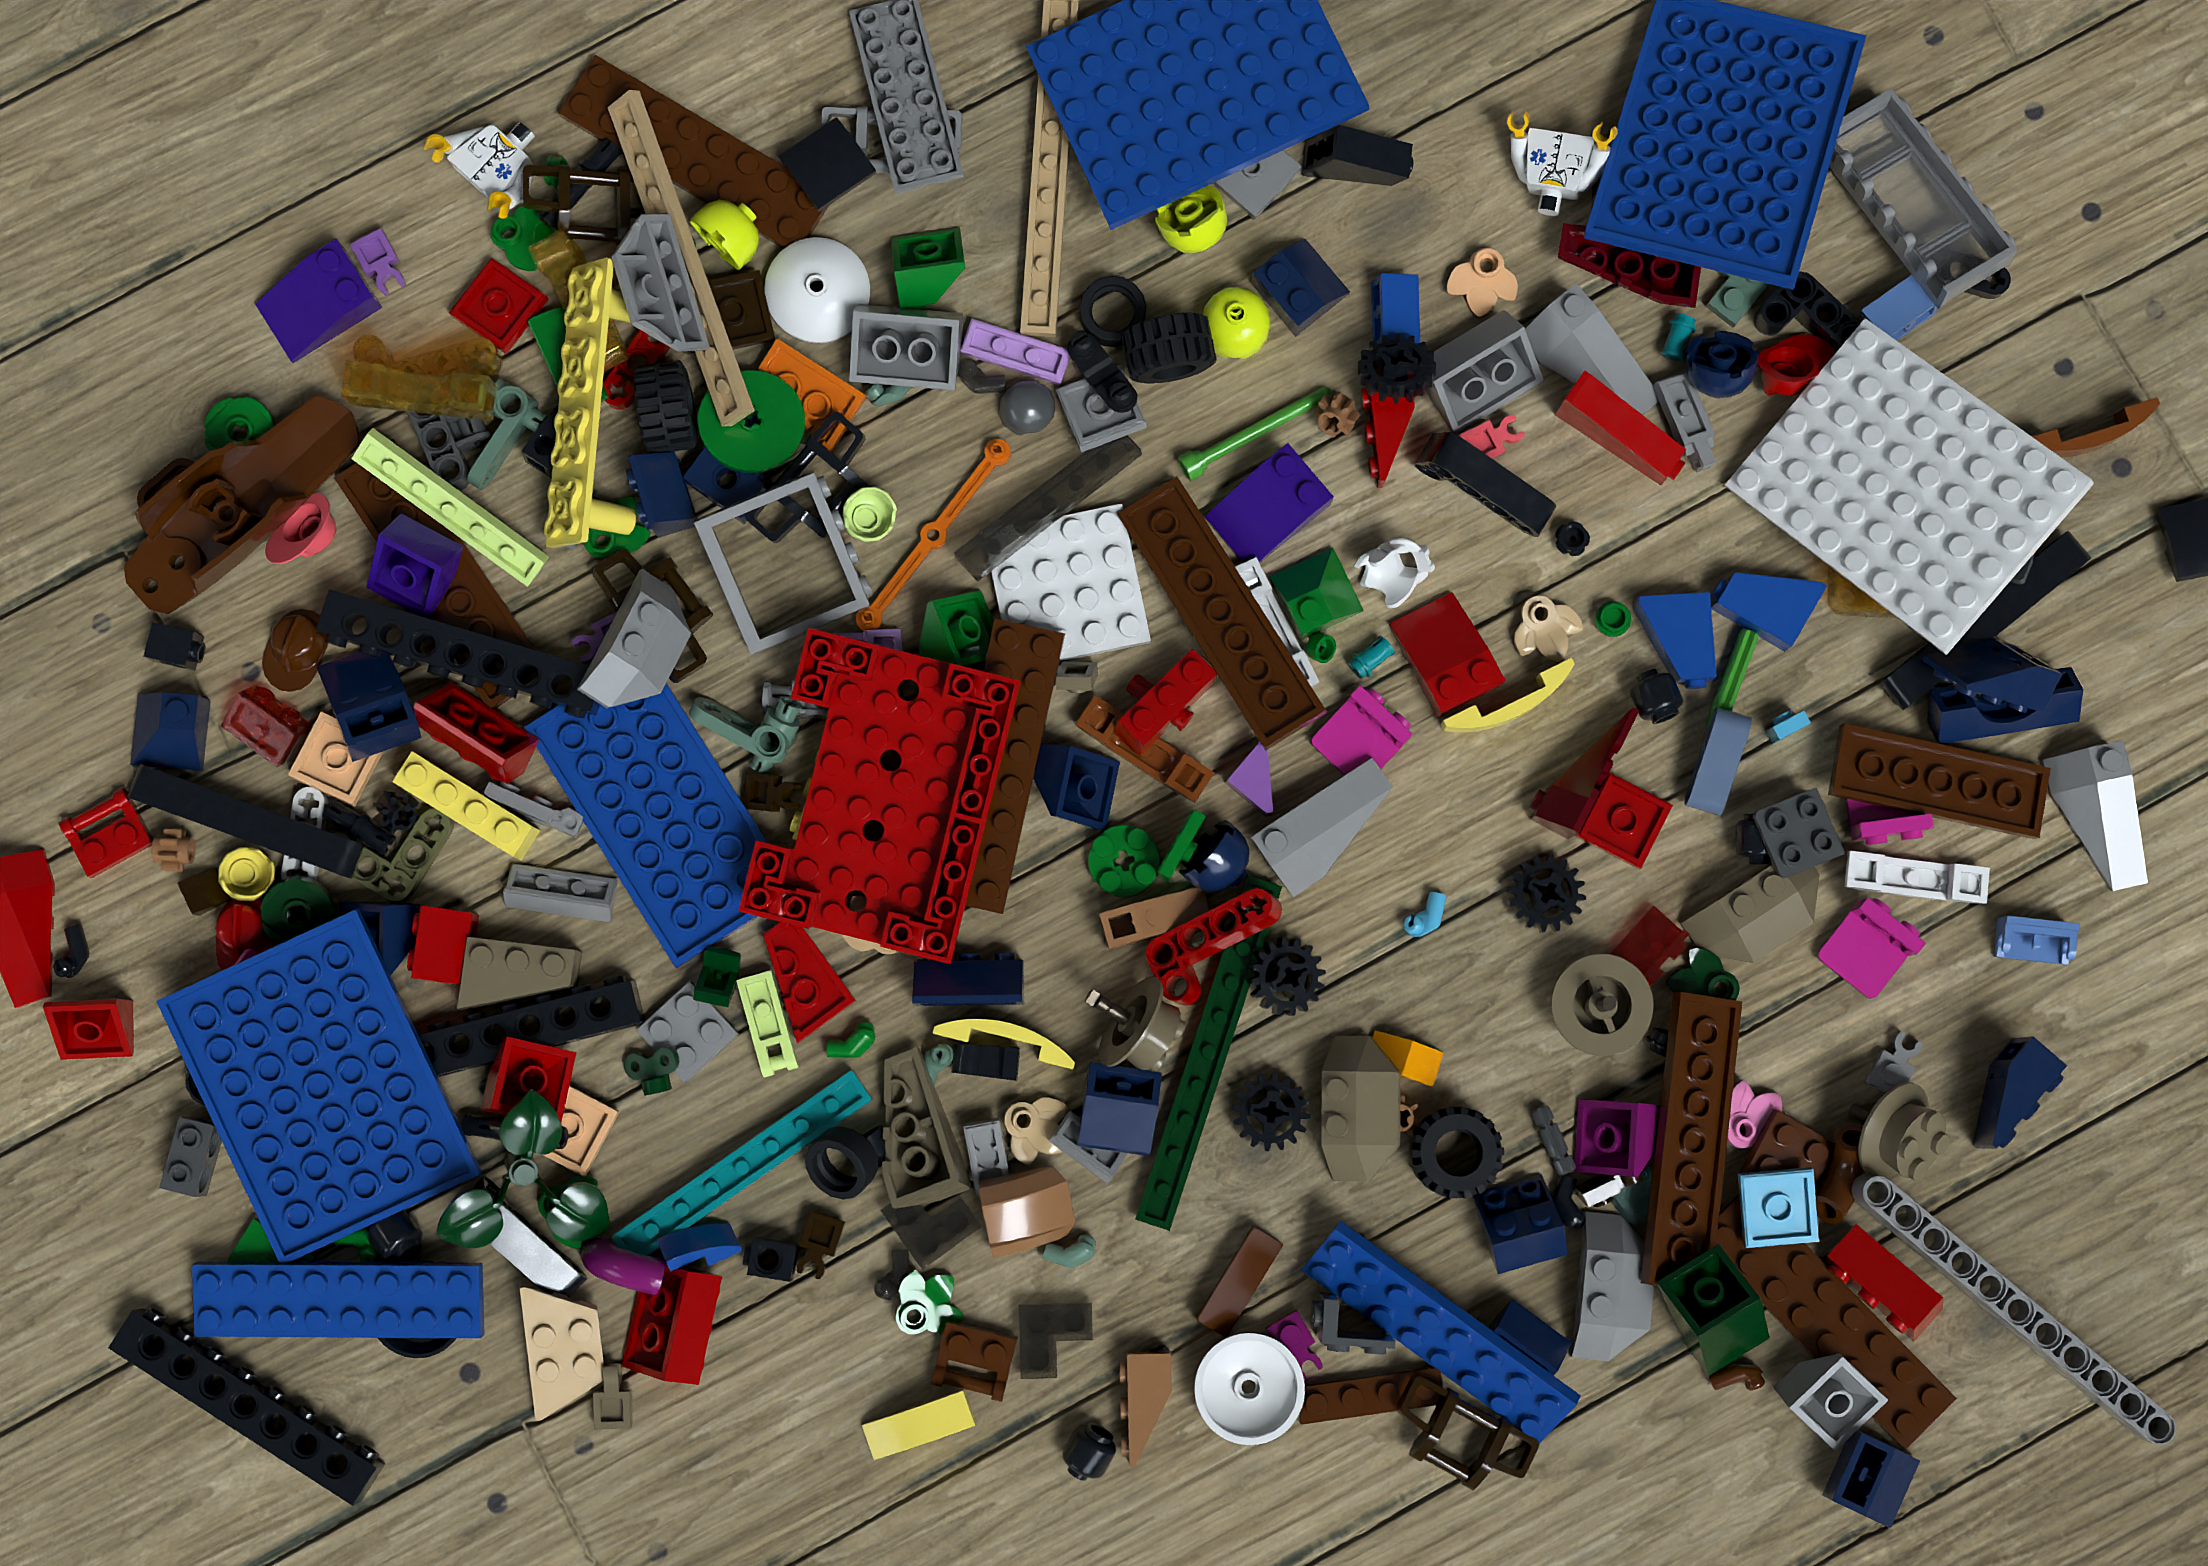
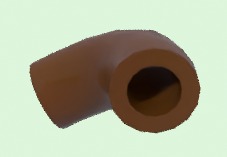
M1855 1124L1843 1126L1836 1131L1834 1136V1150L1831 1163L1822 1184L1815 1193L1817 1216L1827 1223L1838 1224L1844 1219L1855 1202L1851 1193L1852 1184L1858 1176L1866 1174L1860 1165L1858 1155L1862 1126Z

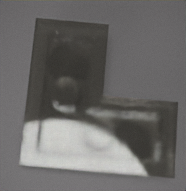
M962 1197L933 1218H931L922 1204L894 1209L890 1203L880 1210L922 1270L982 1227Z
M1092 1302L1019 1304L1021 1379L1057 1378V1341L1093 1340Z

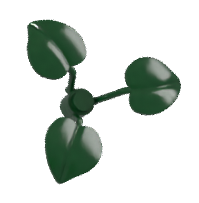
M529 1089L522 1099L507 1112L500 1124L499 1137L509 1153L504 1163L507 1173L502 1176L503 1183L496 1201L493 1202L490 1193L483 1188H474L461 1193L449 1204L439 1220L436 1233L440 1239L466 1248H480L492 1243L499 1236L503 1228V1217L496 1209L502 1206L510 1182L518 1186H526L534 1182L548 1199L555 1204L548 1211L546 1222L550 1230L560 1238L570 1241L591 1239L603 1233L610 1225L607 1202L603 1193L596 1186L586 1182L570 1184L562 1191L559 1199L542 1181L540 1175H538V1168L534 1161L533 1153L546 1155L553 1152L561 1140L562 1126L552 1105L537 1091Z

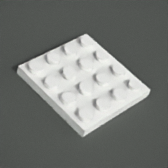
M1122 504L983 532L1001 619L1065 633L1060 661L1151 643L1129 534L1117 515L1118 512L1123 510Z

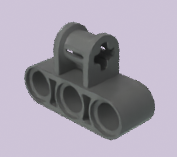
M416 390L407 399L406 406L431 470L457 490L462 491L470 484L467 482L470 467L464 454L486 445L493 436L492 432L486 430L480 415L482 408L479 404H473L447 414L444 405L435 394L429 390ZM425 402H433L434 406L431 413L426 416H420L419 408ZM438 434H446L445 444L439 448H433L432 440ZM454 465L459 466V475L453 480H446V470Z

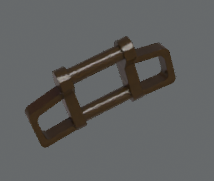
M526 165L522 170L521 204L527 209L557 213L555 226L556 242L580 239L615 242V245L619 246L629 231L630 218H638L640 215L646 214L644 208H630V182L634 183L630 170L618 169V173L570 169L569 165ZM529 177H557V202L533 199L529 195ZM570 183L617 187L616 228L569 225Z
M620 550L600 562L593 571V577L608 597L609 603L615 611L619 610L632 584L617 593L605 576L604 571L618 563H624L635 576H637L639 570L643 569L627 550ZM668 558L649 573L662 582L666 580L692 614L686 619L692 633L686 644L696 658V661L682 670L673 669L669 679L673 683H679L701 669L706 663L707 656L693 633L712 618L713 613L707 605L703 606L677 572L678 566L672 558Z
M1411 1376L1396 1407L1397 1412L1422 1430L1415 1439L1409 1456L1418 1461L1424 1459L1462 1480V1485L1471 1490H1475L1492 1469L1517 1478L1525 1477L1539 1448L1538 1440L1513 1427L1510 1421L1503 1417L1498 1419L1459 1398V1393L1450 1388L1444 1389L1421 1376ZM1420 1385L1441 1396L1428 1424L1409 1410L1411 1400ZM1453 1411L1490 1431L1478 1458L1470 1467L1433 1448L1438 1443ZM1509 1434L1526 1443V1450L1515 1469L1496 1462Z

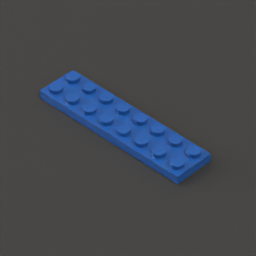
M1341 1220L1306 1261L1301 1270L1424 1361L1440 1370L1442 1374L1498 1415L1510 1421L1520 1431L1538 1440L1539 1444L1569 1414L1581 1397L1576 1391Z
M197 1261L192 1264L195 1337L482 1338L485 1335L483 1263L289 1262L280 1264L279 1262Z

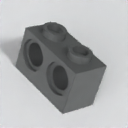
M179 1117L159 1188L192 1197L207 1196L222 1140L213 1122L195 1117Z

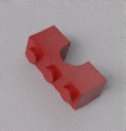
M1192 648L1117 721L1114 733L1140 757L1165 732L1167 726L1186 707L1189 709L1213 686L1218 675L1217 672Z

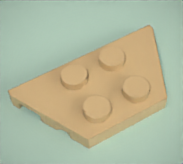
M520 1283L535 1421H541L603 1381L604 1360L597 1305L582 1300L573 1301L566 1295L557 1292L550 1294L532 1288V1284Z

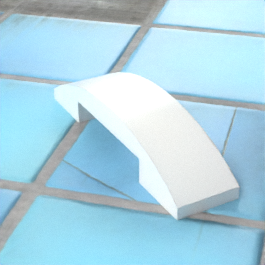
M1255 557L1236 566L1235 568L1311 687L1318 684L1319 680L1272 593V587L1258 559Z
M1848 851L1845 887L1914 898L1986 904L1990 868L1963 864H1942L1885 857L1882 854Z

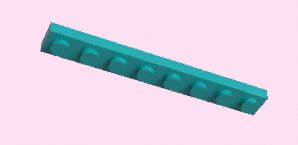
M853 1070L849 1071L611 1237L618 1247L649 1256L660 1248L656 1239L691 1227L812 1143L826 1130L835 1127L873 1100L855 1072Z

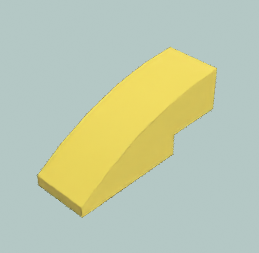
M965 1388L865 1423L862 1427L873 1459L876 1460L971 1428L976 1425V1420Z

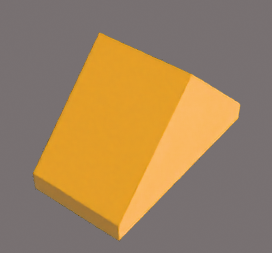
M1374 1031L1372 1038L1400 1071V1077L1433 1087L1444 1054L1443 1052L1409 1039Z

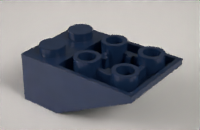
M1995 638L1952 648L1947 655L1940 651L1925 655L1922 659L1923 662L1934 668L1932 673L1934 676L1950 683L1956 682L1954 688L1957 691L1970 697H1975L1976 693H1980L1982 698L1997 705H2001L2002 701H2006V705L2023 713H2026L2028 708L2043 713L2062 676L2061 672L2019 646Z
M358 652L317 666L352 762L422 738L418 721L390 655L381 652L380 658Z
M2034 1036L2012 1038L1989 1065L1972 1144L1974 1147L1997 1149L1999 1146L2001 1148L2007 1146L2017 1133L2014 1130L2017 1124L2022 1119L2028 1120L2040 1107V1104L2037 1102L2045 1091L2048 1093L2052 1092L2063 1080L2064 1076L2061 1073L2067 1065Z

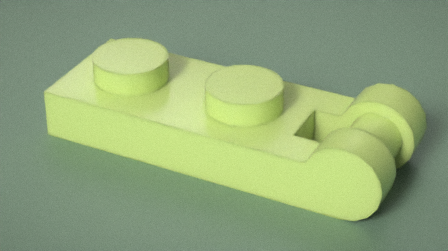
M770 970L736 980L763 1077L775 1075L774 1071L787 1068L788 1071L799 1068L773 971ZM780 1044L783 1054L770 1057L767 1047Z

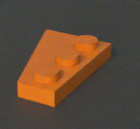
M778 338L759 366L760 371L779 377L793 388L801 400L804 409L805 427L812 435L833 412H839L848 421L852 422L867 398V395ZM836 423L820 443L832 453L847 427L842 423Z

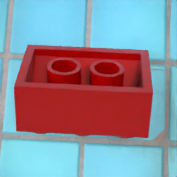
M450 683L420 699L413 707L419 727L429 733L432 739L451 747L459 753L461 758L474 762L486 770L493 779L503 781L506 784L524 774L540 740L454 683Z
M665 1262L663 1280L658 1293L652 1295L637 1292L621 1367L662 1381L699 1385L701 1372L704 1368L709 1335L712 1331L716 1303L720 1294L722 1276L685 1266L670 1272Z

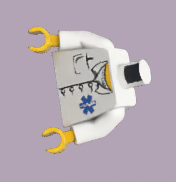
M1512 111L1509 114L1507 125L1514 132L1510 135L1511 160L1518 178L1527 184L1529 193L1541 195L1537 211L1544 215L1556 216L1559 213L1561 199L1578 200L1581 192L1588 191L1602 177L1611 149L1608 144L1616 138L1618 130L1615 126L1612 127L1610 137L1605 138L1601 134V127L1603 126V122H1601L1594 128L1593 137L1529 128L1528 133H1526L1524 130L1530 121L1529 113L1525 111V123L1517 125L1513 122Z
M521 122L506 136L491 124L486 128L478 127L446 137L438 134L430 135L423 149H436L431 158L436 163L443 159L444 154H448L447 159L453 168L489 200L487 210L490 211L493 207H497L499 209V217L505 219L508 216L509 209L521 202L522 170L526 165H533L529 157L522 150L535 136ZM533 176L529 177V192Z

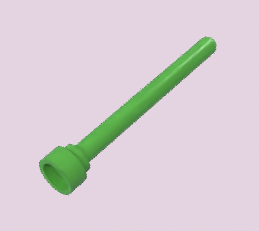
M1322 387L1202 452L1199 450L1195 452L1189 450L1179 455L1177 459L1182 471L1190 482L1203 475L1204 470L1208 469V464L1319 405L1318 403L1324 394L1332 397V390L1329 387Z

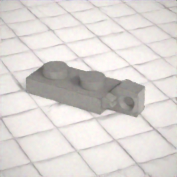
M1687 372L1657 381L1653 385L1676 442L1686 449L1683 454L1684 457L1689 456L1696 473L1709 469L1716 463L1711 450L1714 446L1712 437L1715 436V432L1699 394L1688 378Z
M501 781L499 786L491 782L488 783L484 796L508 811L574 838L578 836L583 825V816L571 808L561 811L551 809L553 806L551 802L535 795L532 800L519 795L521 791L519 788L509 783L506 784Z

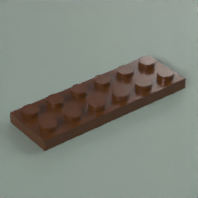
M1843 723L1839 726L1828 795L1919 815L1932 814V817L2037 839L2040 838L2051 768Z

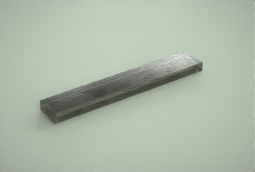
M1126 435L1085 451L954 552L955 558L978 582L1142 455L1141 449Z

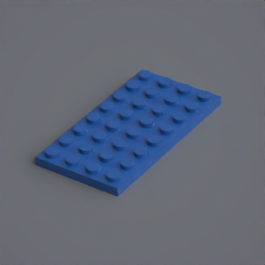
M667 683L661 694L610 708H605L600 704L596 716L586 713L584 719L564 713L565 707L558 705L524 727L526 731L540 739L536 746L576 811L583 816V822L675 968H679L704 952L707 946L715 945L758 917L739 912L738 910L755 841H768Z

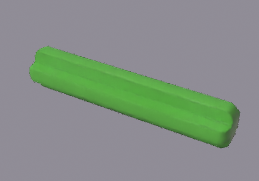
M1749 629L1739 631L1707 717V726L1716 707L1732 711L1759 638L1756 632Z

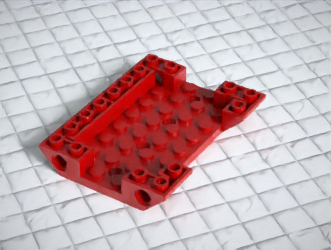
M808 628L791 699L826 707L829 710L795 847L755 841L738 911L807 929L814 927L878 943L883 948L951 964L1021 680ZM908 679L915 681L919 687L917 697L911 701L902 699L898 691L900 684ZM887 750H895L901 756V765L894 771L886 770L881 763V757ZM870 820H877L884 827V834L878 841L869 840L864 834V826ZM853 890H859L866 896V906L860 911L852 910L847 904V896Z

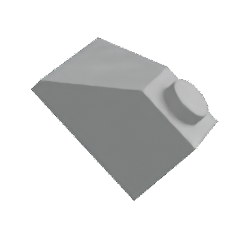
M1840 1353L1799 1362L1773 1387L1787 1406L1835 1451L1888 1401Z

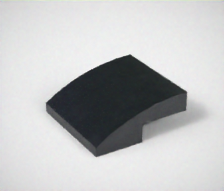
M837 117L779 155V159L797 185L802 188L818 213L876 174V169Z
M2208 498L2159 508L2156 518L2167 542L2165 555L2176 582L2208 576Z

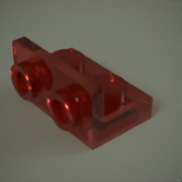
M254 685L237 694L221 724V727L276 767L285 763L299 736L309 732L312 726L311 723L303 718V715L298 710L287 707L275 698L272 691L258 685Z
M1652 906L1609 955L1618 956L1632 963L1644 975L1649 986H1652L1664 972L1660 966L1669 957L1675 960L1688 946L1684 940L1690 933L1685 929L1681 930L1660 910Z

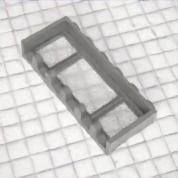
M1891 88L1843 117L1829 167L1938 309L1943 307L1949 300L2005 266H2010L2018 251L2013 237L2000 228L1995 221L1992 210L1986 204H1982L1975 196L1970 182L1957 173L1952 166L1949 155L1945 151L1940 150L1932 141L1928 128L1924 124L1918 123L1911 114L1910 107L1904 98L1898 97Z

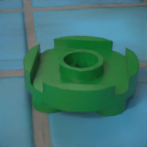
M248 397L224 399L217 403L206 416L204 423L206 428V439L204 438L206 447L210 451L223 448L230 442H235L233 438L236 433L233 431V428L236 425L239 427L248 425L247 437L245 439L240 438L237 441L257 440L276 425L274 417L265 406L255 399Z
M1129 825L1114 826L1105 830L1094 840L1088 858L1089 870L1094 882L1105 892L1116 897H1133L1144 892L1155 880L1160 867V855L1154 840L1144 830ZM1126 851L1127 856L1134 857L1135 862L1129 864L1130 870L1123 871L1121 866L1114 865L1113 861L1119 858V852Z

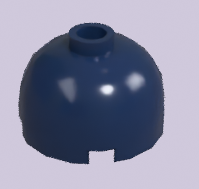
M1715 331V337L1704 339V334L1698 335L1689 343L1686 352L1685 363L1688 378L1699 392L1718 399L1735 396L1742 393L1752 383L1758 366V350L1754 351L1752 349L1753 342L1749 338L1737 333Z
M1227 820L1214 825L1219 831L1210 837L1207 833L1203 834L1196 842L1199 845L1188 863L1182 861L1186 870H1179V873L1191 884L1203 891L1212 893L1225 890L1229 886L1236 888L1244 881L1248 874L1245 870L1249 863L1250 850L1247 840Z

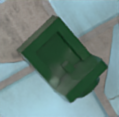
M707 946L704 952L703 967L694 988L693 1000L728 1008L737 985L736 980H739L741 954L735 951Z

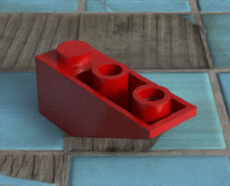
M1366 386V388H1361L1362 408L1369 409L1370 422L1365 423V439L1367 444L1372 443L1374 457L1368 458L1370 478H1376L1377 488H1383L1415 408L1414 394L1412 402H1408L1405 397H1400L1398 404H1394L1392 397L1388 396L1382 402L1379 401L1378 392L1373 395L1367 394Z

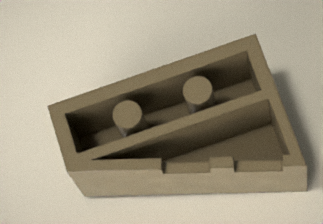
M467 937L457 1009L471 1010L487 1005L500 1004L578 987L582 952L573 949Z

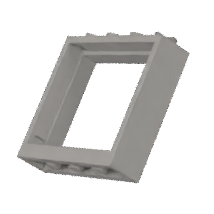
M814 471L694 520L695 527L751 655L805 633L808 628H817L870 606L867 596L873 594L865 575L858 577L853 564L859 562L857 554L851 542L844 544L839 532L845 529L838 509L830 511L825 499L831 496L824 476L816 478ZM809 487L855 598L760 637L713 526Z

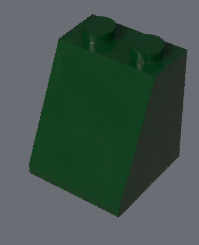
M1719 1244L1657 1281V1285L1687 1348L1708 1376L1770 1338L1760 1296Z

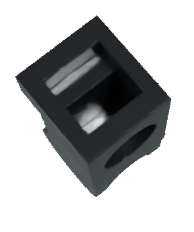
M559 405L553 409L547 419H544L521 451L526 463L551 479L553 469L551 453L555 446L556 438L554 420L558 413Z
M954 1044L951 1073L1012 1081L1018 1080L1020 1048Z

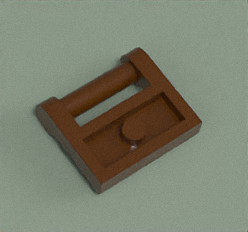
M947 1319L931 1385L942 1387L943 1384L962 1389L965 1388L966 1390L992 1396L991 1400L1002 1402L1018 1336ZM951 1360L998 1372L996 1382L947 1370L948 1361Z

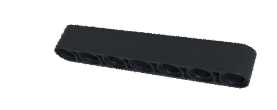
M2066 531L2033 557V563L2025 583L2016 584L2009 582L1953 648L1996 637L2092 557L2070 531ZM1930 642L1880 682L1902 710L1909 707L1942 680L1932 674L1934 671L1933 667L1922 661L1925 655L1940 652Z
M142 764L138 767L127 798L352 879L365 846Z

